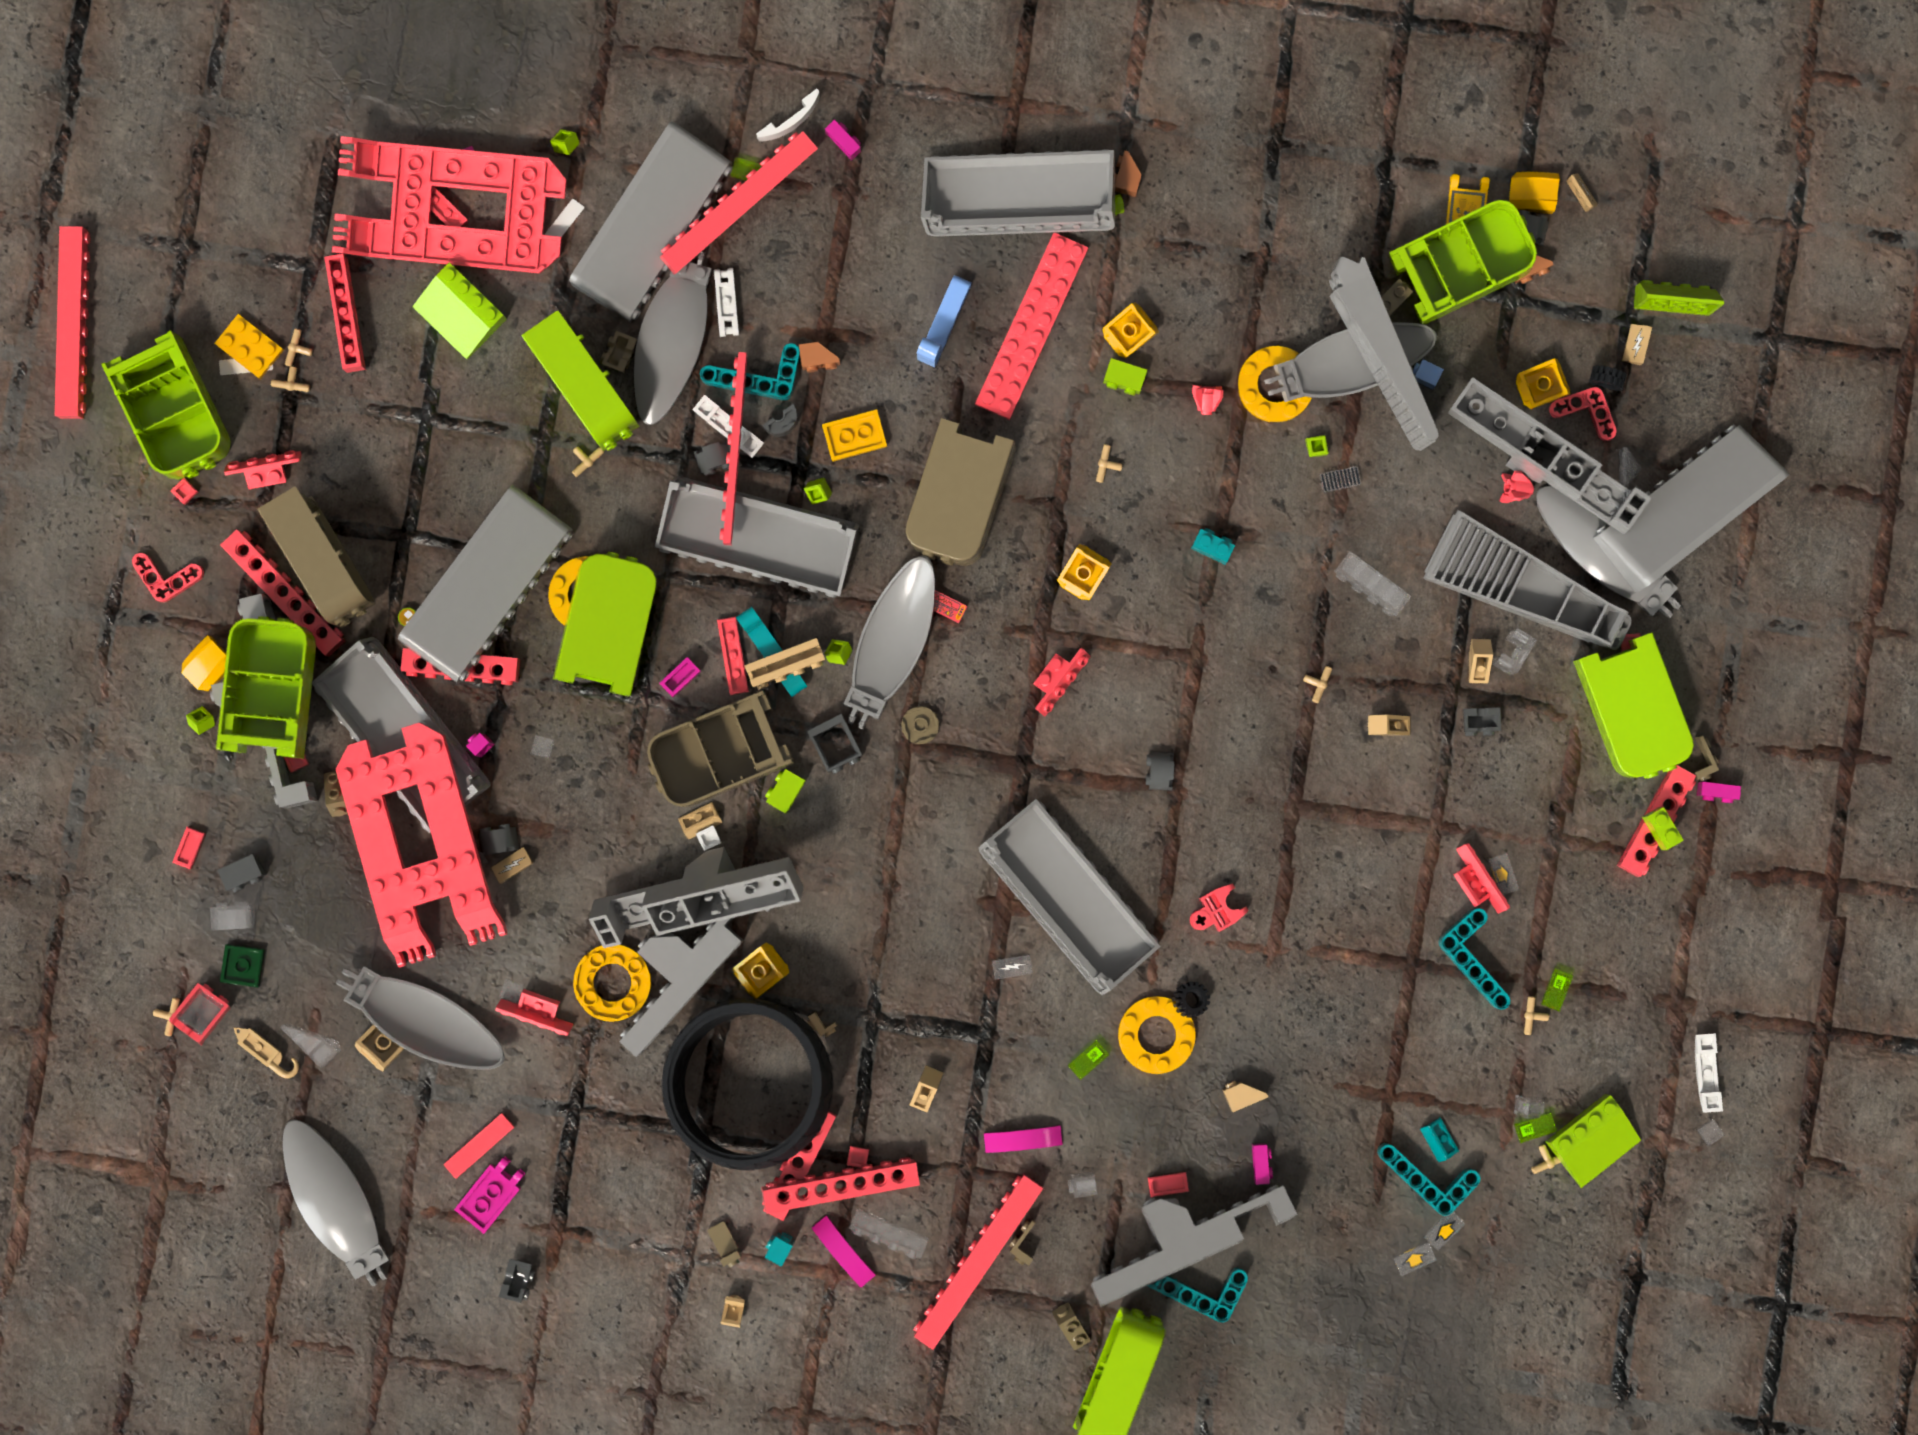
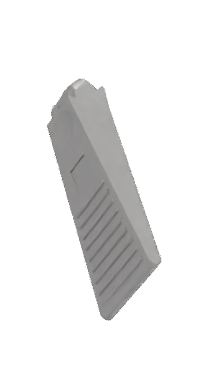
M1340 257L1336 261L1331 273V279H1329L1332 290H1335L1330 295V298L1413 449L1422 451L1436 442L1439 436L1438 429L1435 426L1366 259L1361 257L1358 262H1354Z
M1457 510L1455 515L1453 514L1424 571L1425 575L1423 578L1425 580L1586 642H1592L1612 650H1617L1621 646L1631 626L1632 620L1628 615V611L1609 603Z

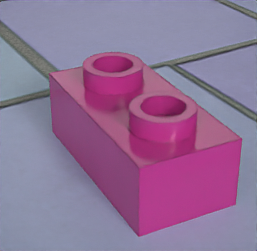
M834 120L825 128V132L852 161L861 152V143L855 136L851 137L847 133L848 129L843 123L840 122L838 124Z
M687 657L659 684L674 698L701 671Z
M475 733L468 739L469 744L466 747L475 756L482 758L495 743L487 735L482 733L477 735Z
M1698 782L1697 796H1703L1702 800L1714 801V798H1721V802L1733 803V800H1740L1741 786Z
M1266 1143L1252 1144L1254 1183L1256 1185L1270 1184V1179H1273L1272 1167H1269L1268 1159H1271V1148H1267Z

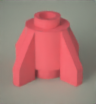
M1192 385V394L1197 410L1201 411L1202 415H1212V412L1216 411L1223 398L1222 386L1202 387Z
M1514 471L1513 475L1502 473L1501 477L1505 482V493L1499 499L1501 503L1528 499L1533 494L1534 485L1522 471Z

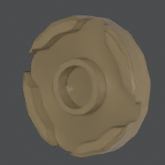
M913 707L903 716L901 723L902 732L912 743L919 745L927 744L938 734L939 719L935 712L927 707Z

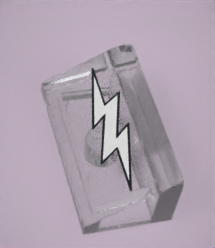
M1030 954L992 960L995 980L1033 973Z

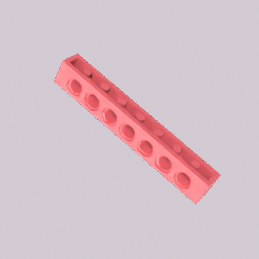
M236 529L220 546L274 603L294 621V624L307 628L313 634L316 647L325 656L329 657L345 642L342 638L344 634L337 627L333 628L317 612L313 601L310 599L307 601L303 597L305 593L297 585L294 587L290 583L292 579L285 572H279L277 569L278 564L270 558L268 560L263 555L266 552L258 544L255 546L251 542L252 537L245 530L241 532ZM244 546L249 547V552L246 555L241 553ZM257 560L262 561V566L259 569L254 567ZM274 573L275 580L269 583L267 578L269 574ZM287 587L288 594L282 597L280 591L282 588ZM296 601H300L301 608L295 611L293 605ZM313 614L314 622L308 624L306 619L309 615ZM323 628H326L328 631L325 638L320 637V631Z
M905 1157L899 1159V1162L894 1163L892 1161H883L878 1166L867 1164L861 1166V1169L856 1170L854 1168H845L840 1173L828 1171L824 1172L823 1176L818 1177L807 1175L802 1180L790 1178L786 1179L785 1183L780 1184L769 1182L765 1184L766 1186L761 1187L765 1211L766 1213H773L919 1186L920 1184L915 1160ZM895 1170H902V1174L900 1177H893V1172ZM877 1173H882L883 1178L878 1182L874 1181V1176ZM857 1177H864V1181L861 1185L855 1184V1179ZM844 1180V1187L840 1189L835 1187L837 1181ZM819 1184H826L824 1191H816ZM800 1187H806L807 1192L804 1195L800 1196L797 1194ZM785 1190L788 1192L786 1198H778L780 1191Z

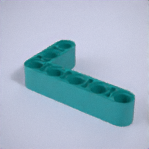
M793 343L784 346L777 379L746 373V379H750L752 383L749 387H745V393L778 400L790 399L793 394L800 361L798 346ZM790 349L797 351L796 356L793 358L786 355ZM710 365L704 366L701 369L700 377L706 385L735 391L736 388L732 387L733 380L731 383L726 384L723 382V378L726 375L737 376V371ZM791 368L793 373L790 376H784L783 370ZM708 371L714 373V377L710 380L704 378L705 373ZM764 382L770 384V388L767 391L760 389L761 384ZM782 386L789 388V392L785 395L779 393V389Z
M752 606L736 617L764 658L783 651ZM794 674L786 676V680L781 682L791 697L808 687L800 675L794 676Z
M1474 908L1441 935L1438 943L1445 954L1494 1008L1506 1009L1510 1005L1508 994L1462 944L1487 921L1486 911ZM1477 911L1482 916L1479 922L1473 920V914ZM1462 924L1467 927V932L1464 935H1461L1458 930ZM1447 937L1453 940V945L1450 948L1444 945V940ZM1459 952H1464L1466 955V959L1463 962H1459L1457 959ZM1473 966H1476L1479 970L1478 975L1475 977L1470 974V969ZM1485 981H1490L1491 983L1489 991L1483 989ZM1499 995L1504 997V1003L1501 1006L1496 1004V998Z
M1383 1143L1377 1149L1378 1156L1436 1212L1443 1216L1450 1215L1480 1183L1479 1173L1467 1168L1441 1192L1394 1146L1389 1143ZM1387 1147L1391 1148L1392 1154L1389 1157H1384L1383 1150ZM1405 1161V1169L1398 1171V1162ZM1469 1173H1473L1475 1176L1471 1183L1466 1181V1176ZM1418 1174L1420 1181L1417 1184H1412L1411 1177ZM1456 1187L1461 1188V1194L1458 1197L1453 1196V1190ZM1428 1188H1433V1196L1427 1198L1425 1191ZM1443 1201L1448 1203V1208L1445 1211H1441L1439 1208L1440 1203Z
M1242 1268L1232 1269L1217 1299L1171 1276L1160 1279L1148 1285V1287L1223 1323L1231 1317L1247 1284L1248 1276ZM1239 1272L1242 1273V1281L1235 1282L1233 1280L1234 1275ZM1173 1282V1290L1166 1291L1164 1289L1165 1283ZM1185 1290H1188L1192 1293L1190 1299L1184 1300L1181 1298V1295ZM1228 1290L1235 1292L1233 1299L1228 1300L1225 1298V1293ZM1202 1299H1207L1209 1305L1206 1308H1200L1199 1302ZM1225 1308V1316L1218 1317L1216 1315L1217 1310Z

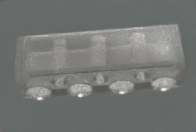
M1351 551L1345 555L1334 570L1337 573L1336 577L1338 579L1351 583L1353 590L1360 594L1361 592L1366 594L1368 601L1374 605L1378 603L1389 616H1397L1412 597Z

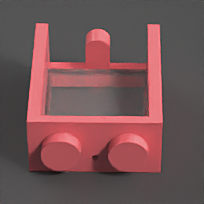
M197 983L169 1018L171 1024L201 1046L225 1014L231 1009L228 1005L229 1001L222 995H219V997L215 996L212 993L214 990L205 983L203 986Z

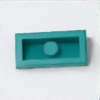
M1441 1117L1420 1128L1438 1162L1446 1161L1459 1152Z

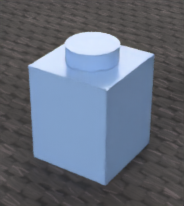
M1422 360L1420 364H1415L1412 371L1418 383L1433 389L1444 369L1426 360Z

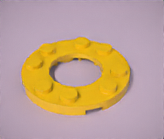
M1270 346L1256 351L1245 361L1238 377V393L1243 405L1253 416L1266 422H1285L1298 416L1308 406L1311 397L1303 396L1288 402L1276 403L1268 401L1261 395L1257 385L1258 377L1263 370L1294 359L1299 354L1298 352L1283 346Z
M589 556L569 560L556 571L550 582L548 592L549 604L555 617L564 626L570 606L569 588L576 580L580 565Z
M624 945L608 948L599 946L587 953L579 962L574 974L573 987L577 1000L588 1014L603 1021H621L636 1014L646 1003L651 990V975L644 959L633 949ZM618 964L629 972L631 988L623 999L609 1002L597 994L594 988V978L596 972L602 966Z
M1161 996L1146 997L1134 1003L1124 1013L1118 1029L1119 1045L1126 1059L1137 1069L1151 1074L1167 1073L1180 1067L1189 1058L1195 1044V1026L1192 1018L1183 1017L1181 1012H1176L1178 1008L1173 1006V1004H1176V1001ZM1152 1016L1167 1018L1175 1028L1176 1039L1174 1044L1168 1051L1162 1054L1147 1052L1141 1047L1138 1040L1140 1025Z

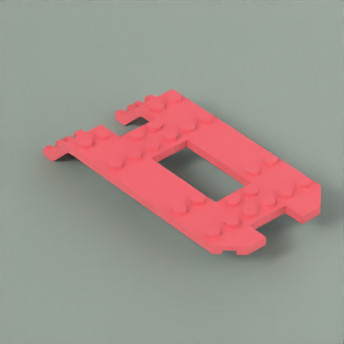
M340 137L341 144H354V151L339 150V154L353 156V159L339 158V162L344 164L352 163L353 167L352 170L339 168L338 175L393 182L391 220L335 214V221H348V229L335 226L333 231L347 233V236L333 235V239L338 241L346 240L347 245L346 248L332 246V253L446 265L450 263L456 266L538 274L543 272L561 256L562 237L543 235L546 197L565 199L567 179L549 158ZM433 186L507 193L504 231L430 224Z
M416 723L401 728L407 747L373 757L369 740L348 745L335 769L382 937L394 955L399 968L406 966V960L402 953L404 951L407 952L411 964L416 963V958L419 962L423 961L424 955L420 948L423 945L428 958L436 957L434 945L420 924L416 906L449 896L455 918L466 934L470 946L477 944V938L473 931L475 929H478L481 941H487L488 937L490 940L494 939L495 932L491 925L494 923L498 928L500 936L507 935L505 922L492 903L445 735L436 732L423 723ZM418 785L438 858L404 868L384 795Z

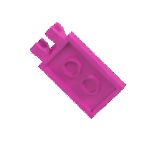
M506 1156L502 1158L496 1167L493 1164L489 1165L454 1209L483 1234L486 1233L519 1192L521 1187L517 1184L526 1174L522 1169H519L513 1177L509 1175L504 1169L511 1160Z

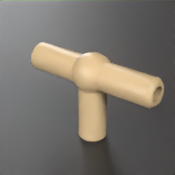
M294 329L291 343L288 345L285 365L290 367L293 365L296 352L311 356L313 352L311 348L298 345L302 332L300 329Z
M296 367L289 368L287 381L271 380L272 387L284 388L289 391H310V385L295 383Z
M1107 444L1103 445L1101 459L1098 462L1099 468L1096 481L1100 483L1104 481L1106 468L1121 471L1123 466L1121 463L1108 461L1111 446Z
M575 447L573 452L582 463L572 471L573 475L578 477L584 470L591 467L593 462L604 451L599 447L588 457L579 447Z
M1325 666L1320 680L1307 674L1303 679L1304 682L1317 686L1312 701L1315 703L1320 702L1324 689L1327 688V682L1332 672V668L1329 666Z
M1528 996L1527 1009L1524 1014L1525 1035L1532 1034L1533 1020H1549L1548 1013L1534 1012L1536 999L1534 996Z
M176 997L172 998L169 1012L159 1009L153 1011V1016L167 1019L164 1033L166 1036H172L174 1025L169 1022V1018L179 1007L180 999Z
M1543 1144L1539 1146V1150L1544 1162L1533 1166L1531 1170L1534 1174H1537L1548 1168H1553L1561 1163L1557 1156L1551 1158L1546 1145Z

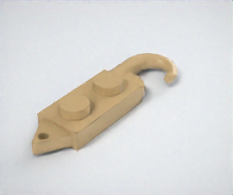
M234 1027L238 1039L237 1044L283 1078H292L297 1074L299 1064L295 1058L291 1059L294 1063L293 1070L285 1071L279 1066L283 1056L278 1048L252 1028Z

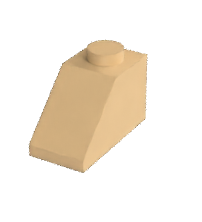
M1471 639L1469 683L1489 682L1493 660L1491 639Z
M1370 715L1368 716V735L1408 736L1410 735V716Z
M925 1066L910 1106L928 1112L943 1072Z
M1236 1081L1227 1083L1225 1085L1226 1088L1222 1089L1232 1112L1268 1098L1267 1093L1241 1082L1236 1083Z

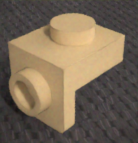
M816 1012L808 1016L810 1019L808 1024L814 1031L817 1030L820 1036L825 1034L827 1037L836 1031L834 1028L837 1026L836 1022L825 1028Z
M737 1295L726 1296L721 1319L722 1325L740 1328L745 1306L744 1299Z

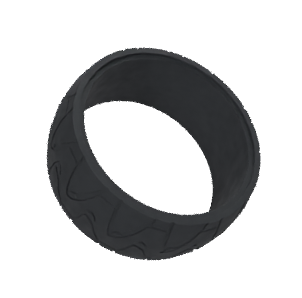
M761 999L730 1000L717 1004L698 1014L688 1022L675 1038L663 1068V1103L666 1114L677 1135L700 1157L719 1166L736 1170L765 1169L787 1161L799 1153L820 1131L829 1112L833 1095L832 1066L826 1048L818 1034L803 1018H800L792 1010L780 1004ZM744 1015H763L786 1027L804 1048L812 1072V1095L802 1122L790 1137L781 1144L758 1154L733 1152L709 1139L695 1123L689 1111L685 1095L686 1070L690 1057L698 1043L717 1025Z

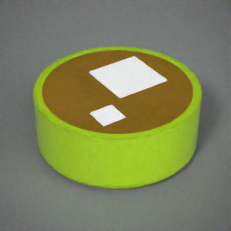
M411 608L402 609L398 614L400 624L405 626L416 611Z

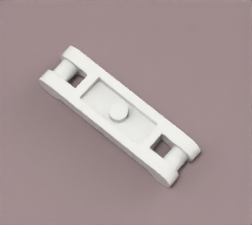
M727 268L724 271L714 269L720 337H726L727 334L737 336L739 335L734 269ZM721 278H728V282L721 283ZM732 321V327H725V322Z

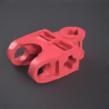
M1232 883L1214 889L1200 897L1199 900L1203 907L1191 914L1190 924L1196 930H1204L1214 924L1217 931L1220 932L1236 923L1249 910L1246 906L1241 909L1232 910L1226 905V897L1230 894L1231 890L1236 888ZM1198 915L1199 917H1204L1203 925L1196 924Z

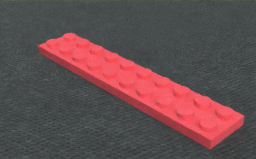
M1055 232L1053 233L975 405L1005 419H1011L1088 251V247Z

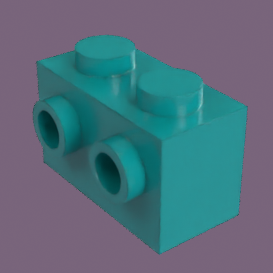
M1205 528L1204 530H1199L1191 549L1226 565L1235 545L1232 544L1233 541L1224 536L1219 538L1215 536L1214 531Z
M778 1232L776 1236L772 1235L765 1247L769 1250L764 1258L782 1267L794 1245L793 1237L786 1232H782V1234Z

